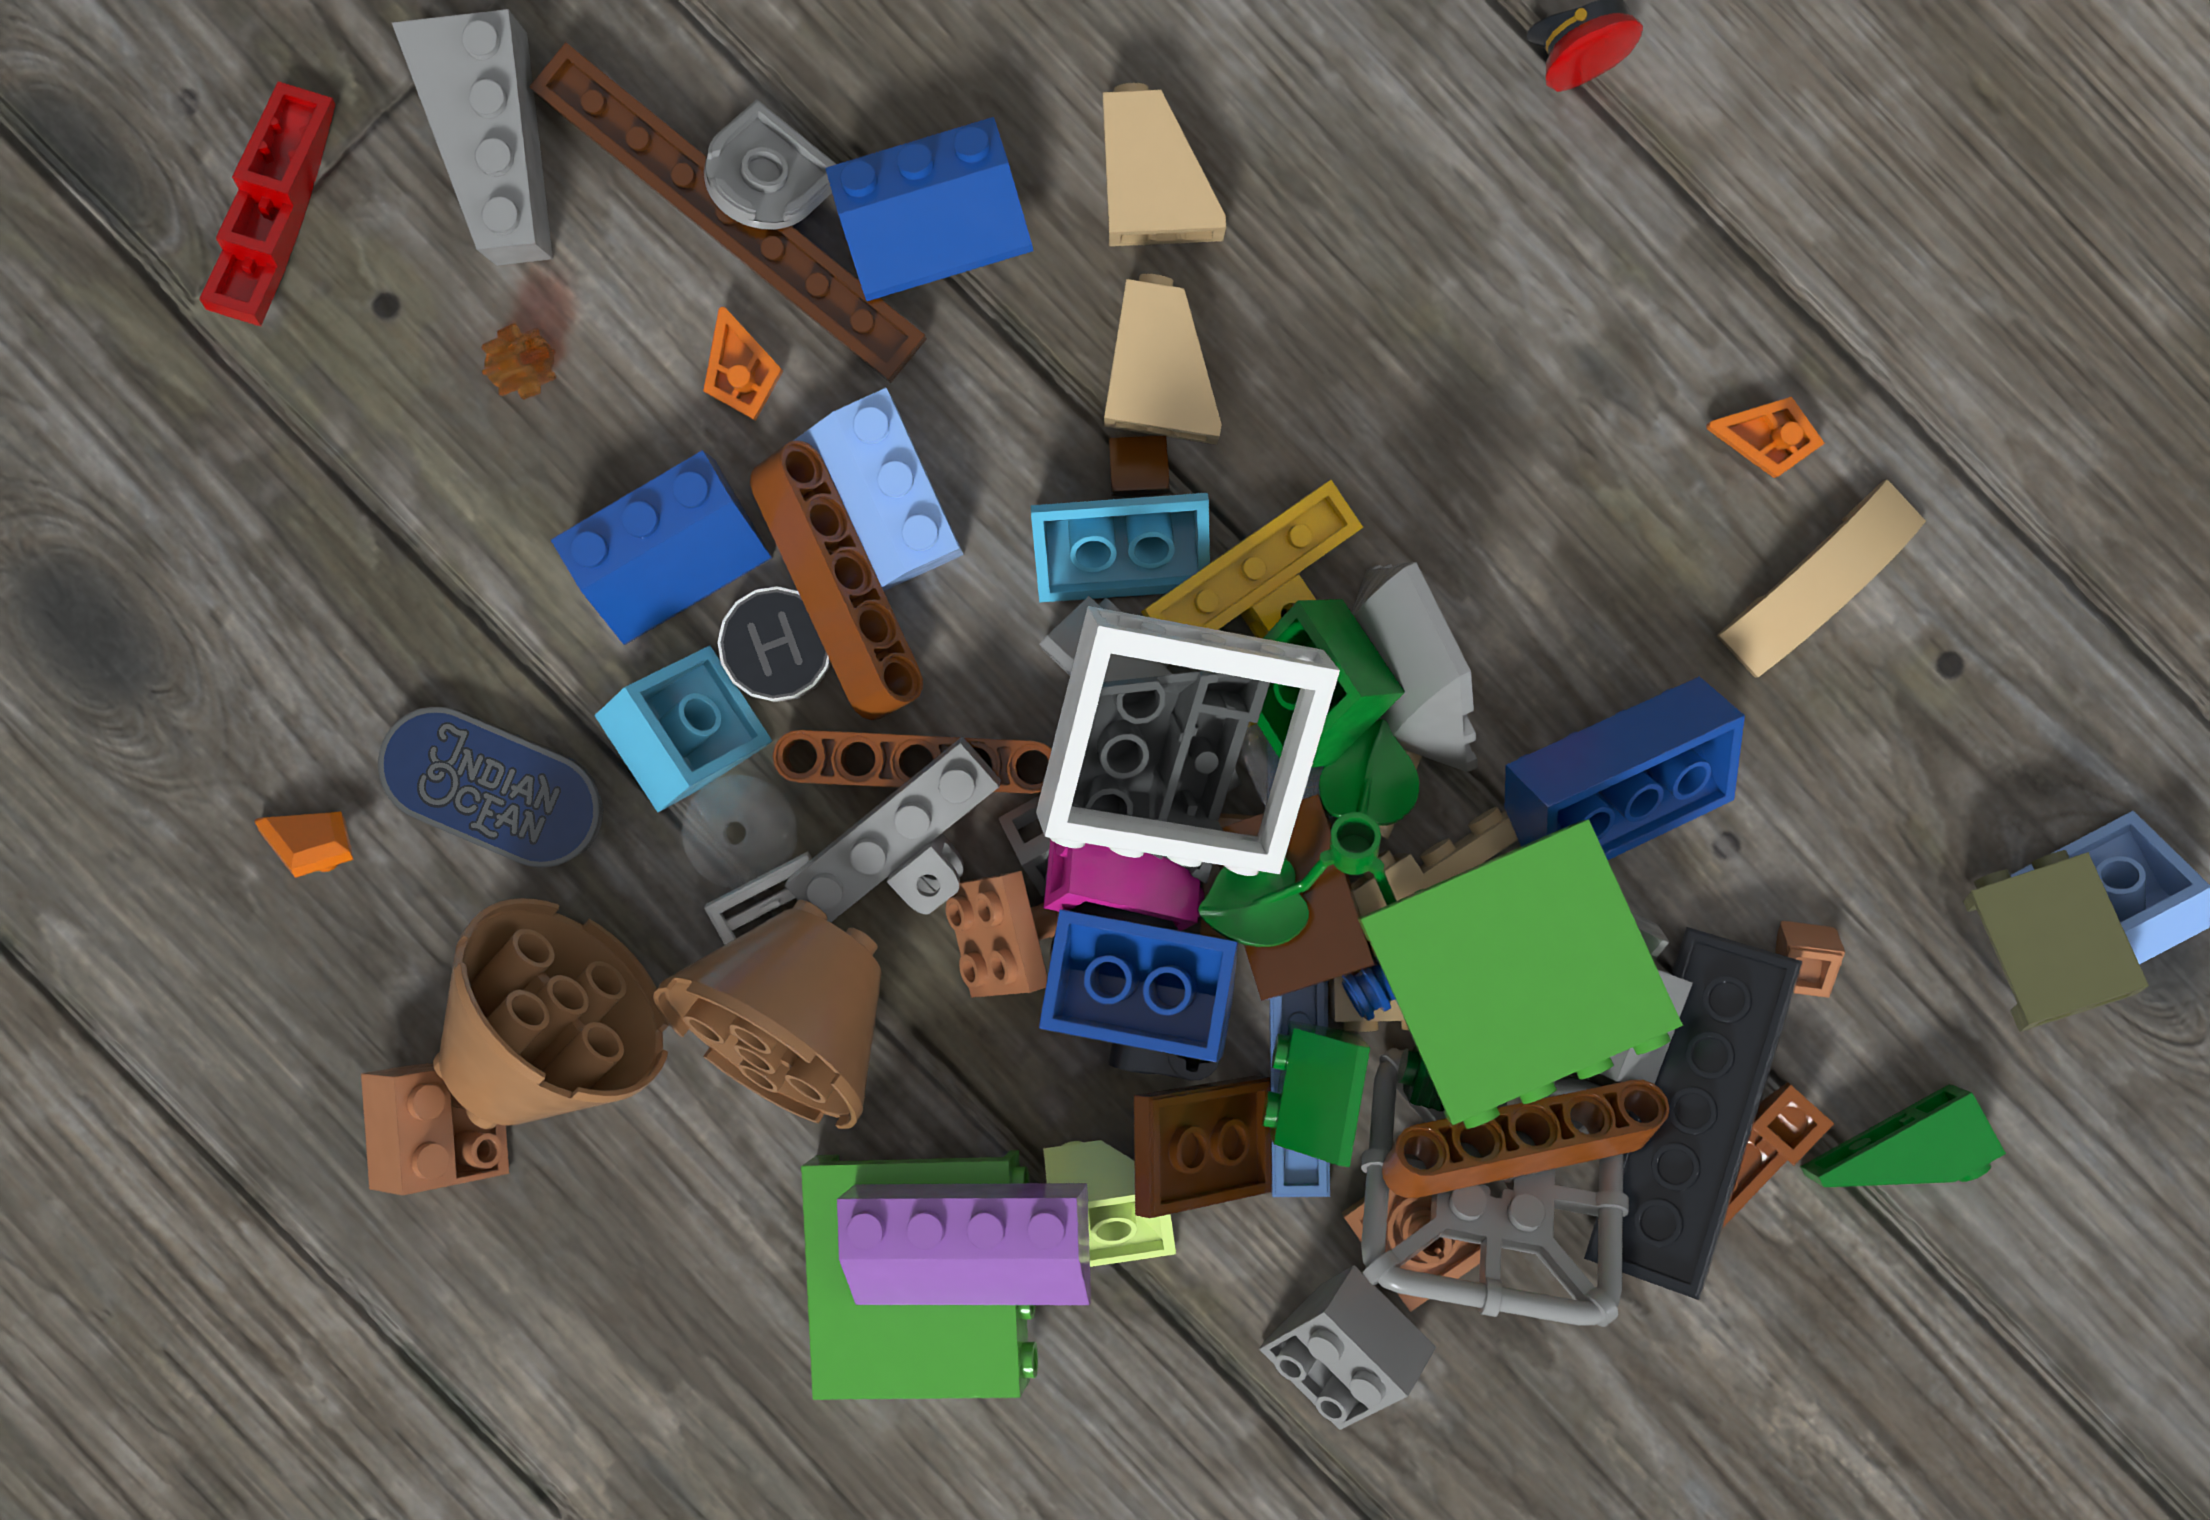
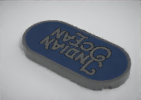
M427 707L415 710L399 719L390 728L380 747L378 756L379 778L386 795L397 808L415 819L520 864L541 868L566 863L585 852L592 845L600 831L604 812L602 799L599 796L598 788L594 784L595 780L582 764L566 755L466 712L446 707Z

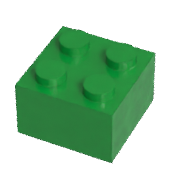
M1343 599L1298 600L1263 637V639L1324 650L1340 670L1312 767L1332 765L1405 693ZM1270 682L1257 724L1280 759L1300 688Z

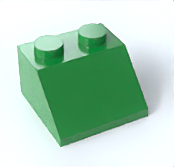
M1289 1021L1287 1035L1277 1034L1273 1050L1272 1068L1281 1070L1277 1093L1267 1091L1262 1116V1126L1271 1127L1270 1136L1274 1145L1338 1166L1350 1167L1370 1053L1369 1045L1358 1032Z

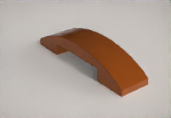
M1788 1082L1760 1103L1723 1227L1787 1161L1794 1166L1834 1125L1827 1116Z

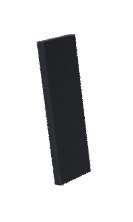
M1686 927L1672 975L1693 984L1680 1015L1683 1026L1675 1029L1655 1081V1085L1663 1091L1668 1099L1670 1108L1668 1118L1641 1149L1623 1154V1193L1629 1197L1628 1215L1623 1217L1622 1273L1696 1300L1701 1299L1802 969V961ZM1629 1111L1628 1115L1632 1119L1642 1123L1638 1115L1633 1111ZM1598 1216L1584 1259L1597 1264Z

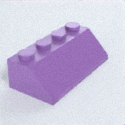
M1087 1183L855 1184L837 1198L839 1261L856 1305H1090Z

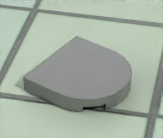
M756 99L711 141L704 165V181L714 203L732 219L754 228L781 229L802 221L832 193L825 168L836 165V163Z

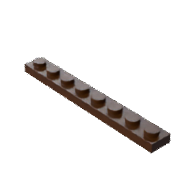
M566 42L529 86L539 98L889 383H892L927 340L924 333L881 298L866 301L860 281L792 226L781 229H759L744 225L725 214L714 203L705 185L704 165L706 156Z

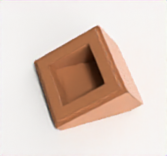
M1781 921L1777 933L1775 953L1803 962L1794 993L1829 998L1845 954L1838 931L1829 926Z

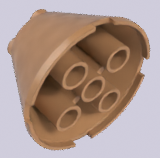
M521 898L500 901L490 905L477 914L466 926L456 945L440 1052L435 1056L433 1066L436 1073L444 1080L451 1094L466 1108L469 1119L480 1128L492 1129L497 1124L507 1126L523 1124L632 1097L642 1091L658 1075L667 1059L668 1051L663 1049V1031L669 1024L662 1017L654 1003L653 995L657 988L645 968L623 943L596 922L588 919L582 925L556 913L559 909L558 904L537 899Z
M798 900L793 909L783 911L660 983L654 992L653 999L662 1017L680 1037H684L687 1031L690 1030L709 1046L703 1057L722 1072L762 1098L809 1121L819 1124L825 1114L839 1118L835 1124L838 1129H848L856 1124L863 1112L882 970L873 957L878 946L868 935L855 928H848L845 932L828 922L825 913L817 906L805 900Z

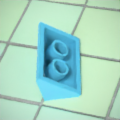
M1208 493L1031 505L1039 603L1083 600L1088 596L1092 599L1166 594L1210 563Z

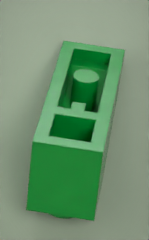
M1948 1084L1800 1167L1807 1178L1824 1188L1948 1183L1958 1180L1960 1182H1967L1986 1174L1991 1169L1990 1163L2006 1153L1973 1093Z

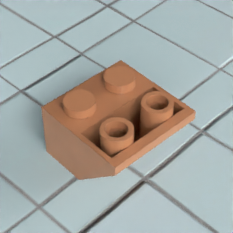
M433 1063L361 1073L370 1190L403 1196L509 1174L506 1125L497 1124L492 1129H484L475 1125L469 1119L466 1108L455 1099L444 1080L436 1073Z

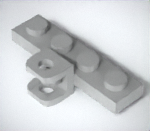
M962 736L791 875L785 887L797 900L808 901L821 909L827 916V921L831 923L888 877L887 883L911 908L922 914H930L958 892L960 887L959 877L962 876L964 871V862L961 855L942 833L999 788L1001 779Z

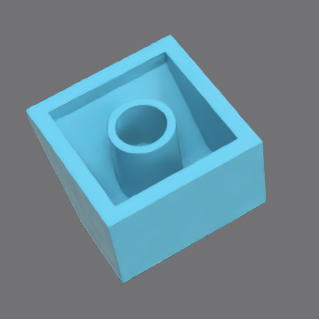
M711 646L703 648L624 687L594 715L657 812L702 789L772 742V739L738 687L732 683Z

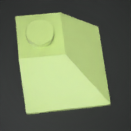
M1102 1140L1091 1142L1072 1141L1062 1146L1043 1148L1047 1183H1087L1090 1267L1176 1254L1171 1214L1151 1219L1135 1216L1134 1160Z

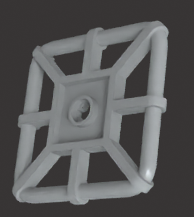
M1391 1048L1379 1057L1380 1065L1374 1078L1369 1149L1362 1153L1361 1166L1362 1171L1367 1173L1361 1242L1363 1263L1366 1267L1363 1275L1371 1285L1374 1286L1379 1283L1383 1288L1399 1294L1477 1307L1481 1315L1496 1317L1500 1311L1578 1326L1597 1324L1602 1327L1609 1325L1618 1317L1617 1307L1622 1292L1623 1217L1628 1215L1629 1197L1623 1193V1154L1599 1159V1192L1555 1185V1169L1502 1180L1506 1184L1507 1189L1502 1191L1499 1198L1490 1196V1188L1483 1184L1432 1195L1430 1222L1395 1248L1386 1252L1389 1188L1383 1179L1382 1165L1393 1144L1396 1089L1408 1103L1409 1101L1403 1091V1084L1397 1081L1399 1063L1404 1050ZM1563 1077L1554 1082L1557 1091L1547 1097L1601 1086L1586 1080ZM1507 1102L1497 1106V1108L1507 1106ZM1409 1103L1425 1123L1446 1118L1444 1111L1439 1112L1435 1109H1427L1423 1106ZM1571 1120L1574 1127L1580 1132L1586 1128L1580 1122ZM1516 1131L1524 1143L1536 1146L1530 1136ZM1461 1143L1464 1151L1469 1155L1481 1158L1479 1151L1473 1145ZM1406 1158L1407 1162L1413 1167L1426 1169L1423 1161ZM1554 1209L1598 1216L1597 1287L1590 1282L1553 1238ZM1439 1237L1481 1244L1479 1282L1406 1270L1399 1267ZM1501 1248L1536 1254L1573 1299L1503 1287L1500 1280Z

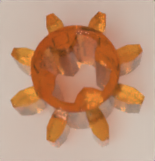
M514 323L497 330L498 338L482 344L481 348L487 353L484 363L485 368L482 370V373L487 375L495 386L499 387V395L501 396L517 390L523 400L541 393L540 385L553 381L557 377L552 371L556 351L540 336L538 328L521 334L519 327Z

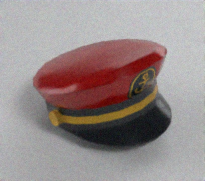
M1598 0L1576 9L1553 14L1538 21L1528 30L1527 39L1536 45L1546 48L1549 56L1546 62V85L1556 92H1561L1578 87L1598 77L1625 59L1642 37L1643 25L1637 18L1631 15L1627 4L1623 0Z

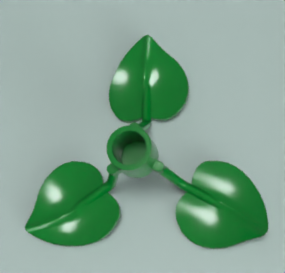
M1385 719L1376 721L1332 765L1324 766L1319 781V795L1324 809L1330 815L1338 818L1331 830L1329 850L1321 852L1320 859L1302 880L1296 883L1294 868L1286 858H1284L1280 874L1259 871L1257 875L1245 876L1232 872L1224 866L1216 877L1209 893L1199 906L1200 917L1213 930L1225 938L1248 946L1271 947L1290 941L1305 928L1309 919L1308 906L1300 893L1307 891L1326 868L1333 864L1341 872L1350 875H1359L1370 871L1374 875L1386 905L1397 901L1384 872V863L1378 859L1381 832L1378 825L1387 826L1395 824L1412 811L1419 795V777L1413 761L1396 737L1393 736Z

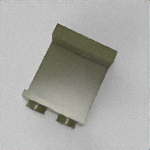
M2066 850L2054 852L2033 861L2031 864L2034 870L2011 877L2009 870L2005 869L1974 881L1976 889L1968 894L1963 903L1967 912L1978 911L2017 1004L2010 1012L2019 1032L2137 995L2149 986L2089 852L2072 858L2069 857Z

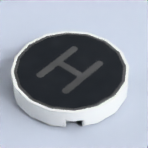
M778 586L754 590L736 601L722 621L718 637L721 665L732 683L752 697L773 702L798 699L816 688L829 669L831 661L798 591Z

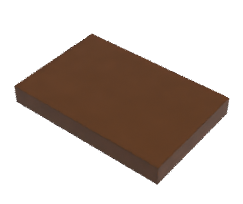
M1319 794L1302 799L1285 858L1294 868L1295 883L1306 876L1320 859L1321 852L1330 848L1332 826ZM1264 813L1221 828L1225 832L1257 837ZM1218 864L1219 869H1220V871H1221V870L1223 869L1224 865H1219V864ZM1334 864L1328 866L1307 891L1300 893L1308 906L1309 919L1305 928L1296 937L1288 942L1271 947L1244 945L1261 1001H1267L1377 965L1370 941L1367 940L1358 921L1361 914L1348 874L1338 870Z
M1255 1075L1134 1095L1135 1216L1151 1219L1272 1192L1271 1127L1262 1126L1267 1091H1271L1270 1077Z

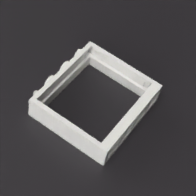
M1088 606L1036 810L1044 836L1050 837L1053 842L1069 848H1081L1087 843L1109 847L1113 852L1126 857L1137 858L1143 856L1144 853L1167 856L1171 861L1189 867H1197L1202 862L1224 865L1230 871L1245 876L1257 875L1259 871L1280 874L1340 670L1326 652L1321 649ZM1111 653L1300 688L1257 837L1072 806Z

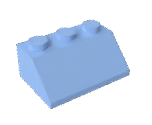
M887 388L833 411L793 440L810 444L823 459L883 591L964 555L897 406Z
M2134 811L2055 851L2066 850L2070 858L2089 852L2139 964L2210 928V885ZM2032 864L2011 874V877L2034 870Z

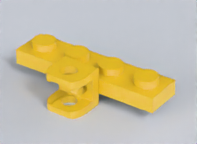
M1329 480L1150 604L1141 613L1145 617L1219 630L1241 614L1253 634L1257 638H1263L1281 619L1282 609L1287 613L1298 600H1316L1298 573L1361 530L1363 526L1333 481Z

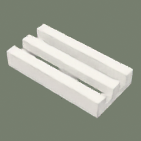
M808 851L705 905L704 909L725 945L736 939L732 930L796 897L785 888L727 919L724 918L722 912L789 878L812 859Z

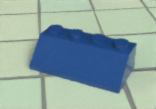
M1699 676L1675 688L1667 689L1660 695L1627 710L1619 711L1614 716L1579 732H1573L1555 743L1531 754L1523 755L1505 765L1504 808L1520 845H1526L1578 821L1589 819L1607 860H1610L1733 801L1735 798L1745 715Z

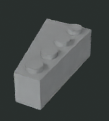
M509 9L392 22L476 249L496 266L553 259L534 92L529 87L533 80L528 36L525 29Z

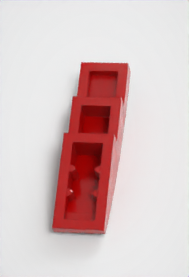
M277 82L232 175L239 190L216 236L222 251L199 298L206 310L253 325L262 326L284 275L306 214L336 105L333 98L286 83Z

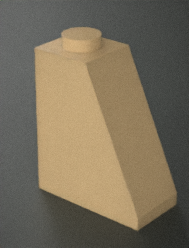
M1126 83L1116 86L1114 92H1103L1109 246L1223 241L1226 231V215L1162 90H1149L1148 86L1142 83Z
M1141 274L1139 281L1126 279L1105 409L1104 427L1217 445L1222 424L1185 289L1173 287V279L1162 275Z

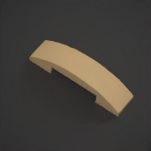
M1888 479L1882 481L1842 518L1843 523L1765 596L1756 598L1717 635L1718 639L1755 678L1761 676L1788 655L1846 605L1905 547L1924 525L1926 520Z

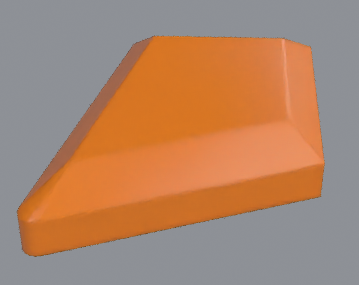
M720 307L703 391L756 421L783 370L725 307Z
M1792 397L1719 418L1706 425L1707 430L1773 478L1779 477L1825 444Z
M341 811L260 817L254 821L259 832L295 878L316 871L329 872L335 869L338 864L354 860L346 821Z

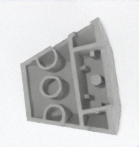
M1417 562L1399 563L1395 566L1387 564L1383 567L1376 565L1367 569L1351 612L1405 691L1378 720L1385 719L1388 722L1393 736L1396 737L1404 750L1465 772L1478 768L1477 757L1469 746V743L1476 740L1475 730L1467 716L1468 713L1474 711L1471 670Z

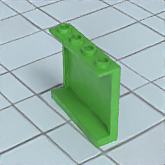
M1589 819L1578 821L1358 918L1445 1109L1443 1110L1445 1116L1452 1125L1463 1121L1466 1129L1480 1126L1498 1117L1500 1112L1497 1106L1517 1097H1520L1523 1104L1540 1100L1557 1091L1554 1081L1575 1072L1580 1080L1600 1074L1614 1066L1611 1059L1612 1056L1630 1048L1634 1049L1636 1055L1658 1049L1671 1041L1667 1032L1683 1026Z
M1010 1150L1004 1157L839 1161V1154L816 1155L801 1166L813 1400L1020 1398L1030 1382V1378H1036L1038 1372L1037 1343L1028 1342L1027 1319L1034 1318L1035 1305H856L839 1261L837 1198L855 1184L1030 1183L1027 1166L1020 1167L1019 1150Z

